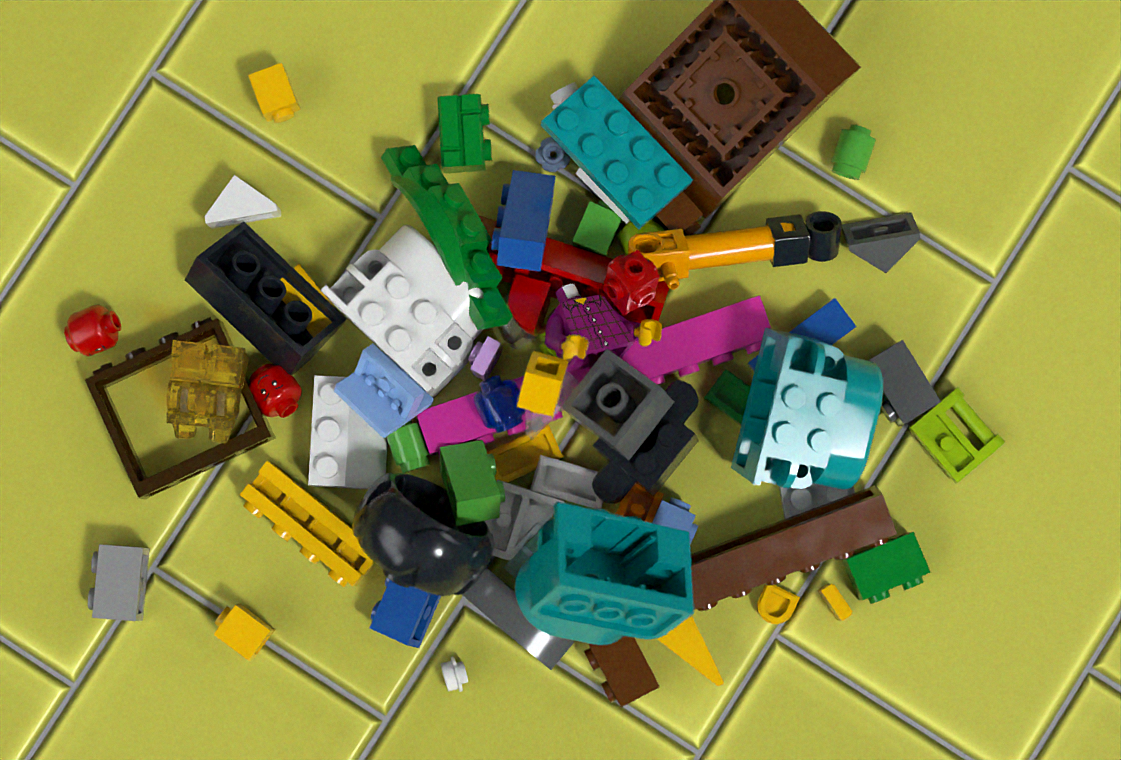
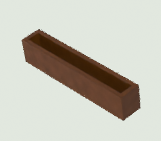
M875 485L691 554L694 610L705 611L711 609L718 604L719 600L730 596L732 598L746 596L752 591V588L762 584L768 586L778 584L786 579V575L797 571L801 573L813 571L821 565V562L826 560L848 558L855 553L854 550L866 545L876 547L886 543L890 536L897 533L882 492Z

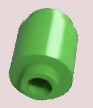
M851 124L850 129L841 130L831 160L834 164L833 173L853 180L860 179L861 173L866 172L876 139L870 136L871 130Z
M410 420L387 436L396 466L400 465L402 473L430 465L428 459L430 453L419 422L412 424Z

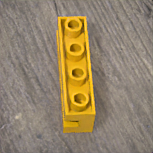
M266 461L258 471L260 474L252 484L248 483L239 494L247 500L243 506L260 519L265 515L275 524L271 529L288 542L292 537L303 547L299 552L312 563L317 564L321 560L331 569L327 574L339 585L345 587L349 583L351 586H357L375 562L360 547L358 539L353 534L352 526L274 463Z

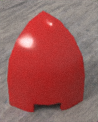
M518 274L514 278L509 292L508 305L514 322L531 335L537 336L546 317L551 299V283Z

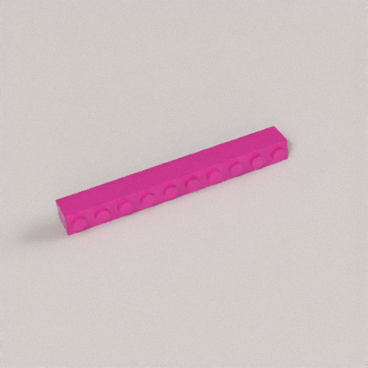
M759 295L662 328L660 341L652 339V343L645 347L641 346L639 341H635L622 357V360L657 385L666 383L664 376L678 372L680 378L700 371L699 364L712 360L713 366L733 360L732 353L746 349L747 354H752L760 351L765 327L771 328ZM592 367L566 372L553 417L536 414L527 409L517 407L520 396L519 391L521 392L524 376L425 409L417 415L430 455L438 454L440 458V447L479 440H483L484 445L495 441L494 434L506 430L508 436L524 432L529 429L527 423L541 419L543 424H547L563 418L562 411L565 410L561 406Z

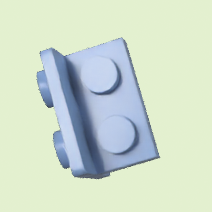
M371 344L362 351L354 373L337 383L334 388V392L383 438L389 436L427 409L433 402V398L414 379L374 344Z

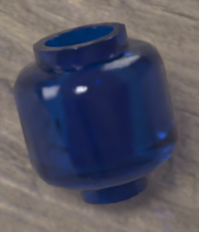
M497 375L479 384L482 390L475 394L473 403L485 427L489 429L495 428L496 432L499 433L523 422L522 416L527 409L517 407L521 391L514 380H501L500 376Z

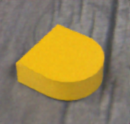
M765 584L757 601V611L766 622L781 624L792 616L800 597L778 586H768Z

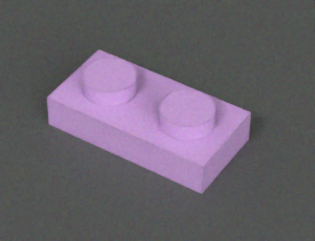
M488 336L484 344L479 341L476 343L468 359L472 365L470 369L474 376L485 382L487 381L503 352L500 342Z

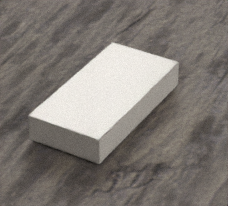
M540 455L530 490L594 509H601L603 501L598 498L592 488V481L597 475V471Z

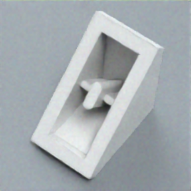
M234 175L205 215V222L211 229L241 224L243 221L249 223L282 217L280 208L273 201Z

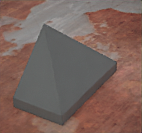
M912 212L842 224L841 226L849 251L884 273H887L920 240V231Z

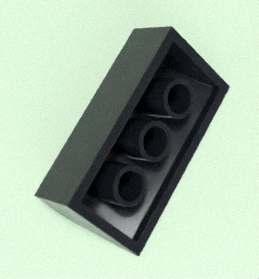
M244 221L198 255L185 278V281L273 365L281 366L289 375H293L310 361L347 320ZM282 277L332 321L314 338L306 329L312 320L311 309L301 301H291L287 305L284 303L283 298L286 295V287L280 280Z

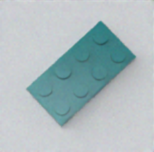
M595 76L590 78L541 121V127L639 230L693 181L685 170Z

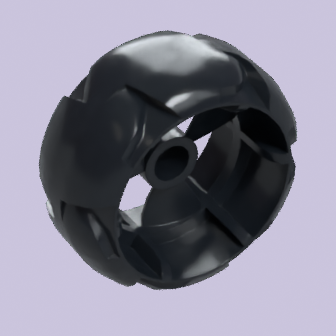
M388 473L378 478L369 487L358 505L352 523L353 534L358 539L360 547L372 561L383 569L384 575L389 580L405 588L414 587L423 592L439 596L461 595L474 586L489 564L495 546L494 536L485 521L456 526L446 490L426 479L405 473Z

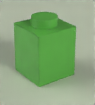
M599 200L598 204L590 201L573 238V246L607 257L622 219L604 201Z

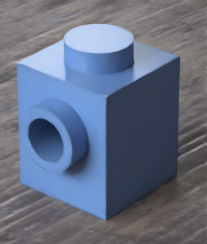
M671 497L669 503L664 500L661 501L652 521L654 524L689 531L690 544L699 526L693 523L696 515L689 512L691 505Z

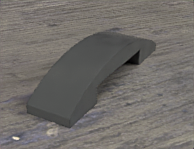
M487 567L477 583L466 593L462 594L550 670L574 643L573 640L551 636L535 628L521 612L516 600L515 591Z

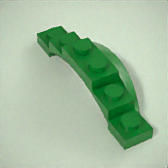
M416 145L386 148L381 159L391 175V182L402 192L418 214L454 284L458 286L463 282H467L468 290L479 288L484 293L481 298L469 295V315L476 328L481 330L507 325L513 315L497 289L502 276L486 250L492 239L460 183L448 184L438 164L426 165Z

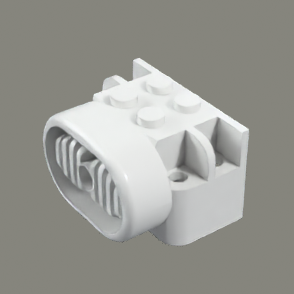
M404 225L380 250H371L363 254L353 265L350 264L346 268V273L330 289L325 285L321 291L351 322L434 399L469 362V356L475 347L474 340L484 330H478L469 315V295L481 298L484 293L479 288L468 290L467 282L456 286L446 270L436 247L410 225Z

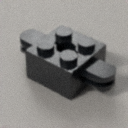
M677 380L667 387L665 392L674 401L673 405L630 460L599 438L593 444L596 451L608 460L592 481L593 491L601 501L607 504L621 502L635 483L654 497L699 440L696 434L684 425L699 404L697 393L691 384Z

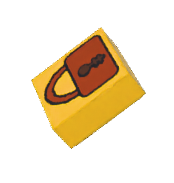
M827 583L817 590L838 621H844L852 615V609L834 584Z

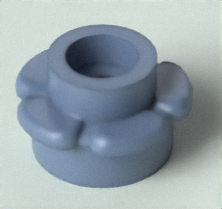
M552 137L544 139L541 142V147L536 150V160L542 164V168L545 171L556 172L559 169L566 168L570 162V156ZM552 151L557 153V156L554 158L550 156Z

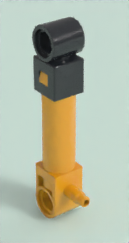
M818 211L810 214L806 218L805 223L802 216L798 214L766 218V226L684 236L682 229L642 232L635 234L628 241V255L639 250L646 260H651L656 266L660 276L658 282L665 281L670 289H677L679 287V279L689 277V270L770 260L772 267L805 264L808 262V258L818 262L833 260L839 253L842 224L837 215L826 211Z

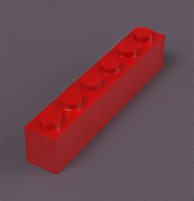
M478 215L491 239H493L494 228H500L496 227L497 221ZM546 238L540 272L497 266L498 251L492 250V241L486 248L502 276V281L513 284L514 278L518 274L551 283V297L556 299L558 289L568 284H574L581 298L596 295L604 296L611 307L623 316L602 290L607 266L613 260L611 258ZM658 282L655 291L656 295L648 304L636 308L623 317L638 323L644 320L659 321L669 291L666 282Z

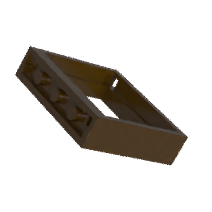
M209 317L202 321L198 320L191 325V331L180 336L178 332L170 333L158 340V346L147 351L145 347L133 350L125 355L126 361L113 366L112 362L101 365V368L93 371L94 376L85 379L137 497L140 499L150 498L276 439L267 417L262 414L249 388L251 382L223 322L218 318L212 320ZM216 337L257 427L147 478L107 388Z

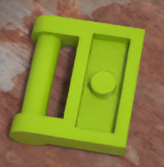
M959 387L952 390L940 403L935 405L908 428L955 484L960 482L1005 443L999 434H993L963 399L965 394ZM952 407L984 445L979 450L971 444L945 413L948 409Z

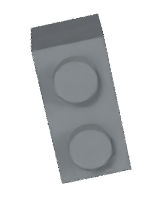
M99 544V550L93 553L91 563L92 573H96L95 588H91L88 595V609L93 610L92 618L143 621L150 548Z

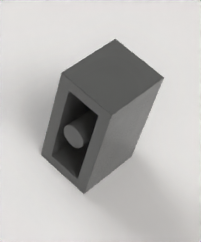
M903 340L868 360L876 363L881 370L883 377V403L881 404V410L890 423L895 421L899 427L941 402Z

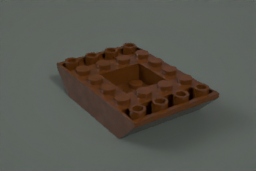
M713 0L623 92L618 101L693 179L692 183L683 192L699 208L706 219L824 105L861 66L798 0ZM722 83H728L734 88L735 97L730 104L722 103L717 97V89Z

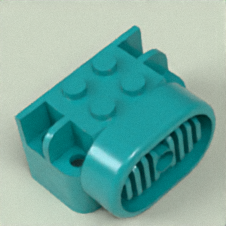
M765 327L731 468L756 485H761V481L787 489L790 487L804 489L812 484L841 490L853 487L865 469L881 409L883 377L879 366L873 361L846 356L839 348L818 339Z
M556 502L554 504V520L547 521L539 529L538 550L522 565L517 574L515 595L519 608L525 618L535 628L555 637L595 645L612 644L624 636L639 639L660 638L694 614L689 531L645 522L638 517H623L610 514L604 509L592 510Z

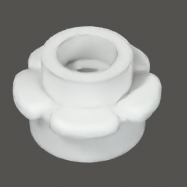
M575 82L550 95L555 104L552 106L553 109L557 108L578 90Z
M450 657L451 661L441 663L447 690L449 692L459 689V692H462V684L468 683L463 661L456 663L455 658Z

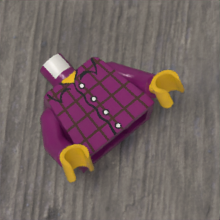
M568 284L556 292V297L560 304L547 321L544 342L546 347L556 351L558 358L569 360L566 372L593 367L606 349L622 359L635 341H639V344L644 347L650 345L652 339L660 341L662 324L656 320H644L641 323L627 320L611 307L604 296L596 295L581 298L576 286Z

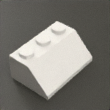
M315 376L308 480V485L313 487L369 489L378 478L386 475L387 437H381L334 392L336 384L346 377Z

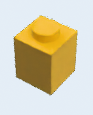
M282 62L248 75L262 114L267 122L274 120V123L287 121L295 116L294 112L301 110Z
M532 351L517 407L527 409L536 414L553 417L569 360Z
M238 604L233 609L227 606L215 621L218 629L213 635L249 661L257 656L275 629L243 605Z

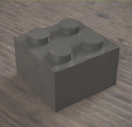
M606 349L561 407L575 421L630 460L673 405L674 401L659 385Z

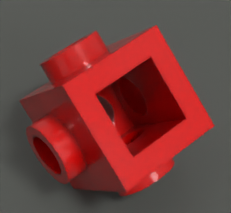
M636 250L627 256L621 254L608 264L602 290L624 316L638 307L645 306L655 297L660 276L654 263L649 259L646 260L641 252Z

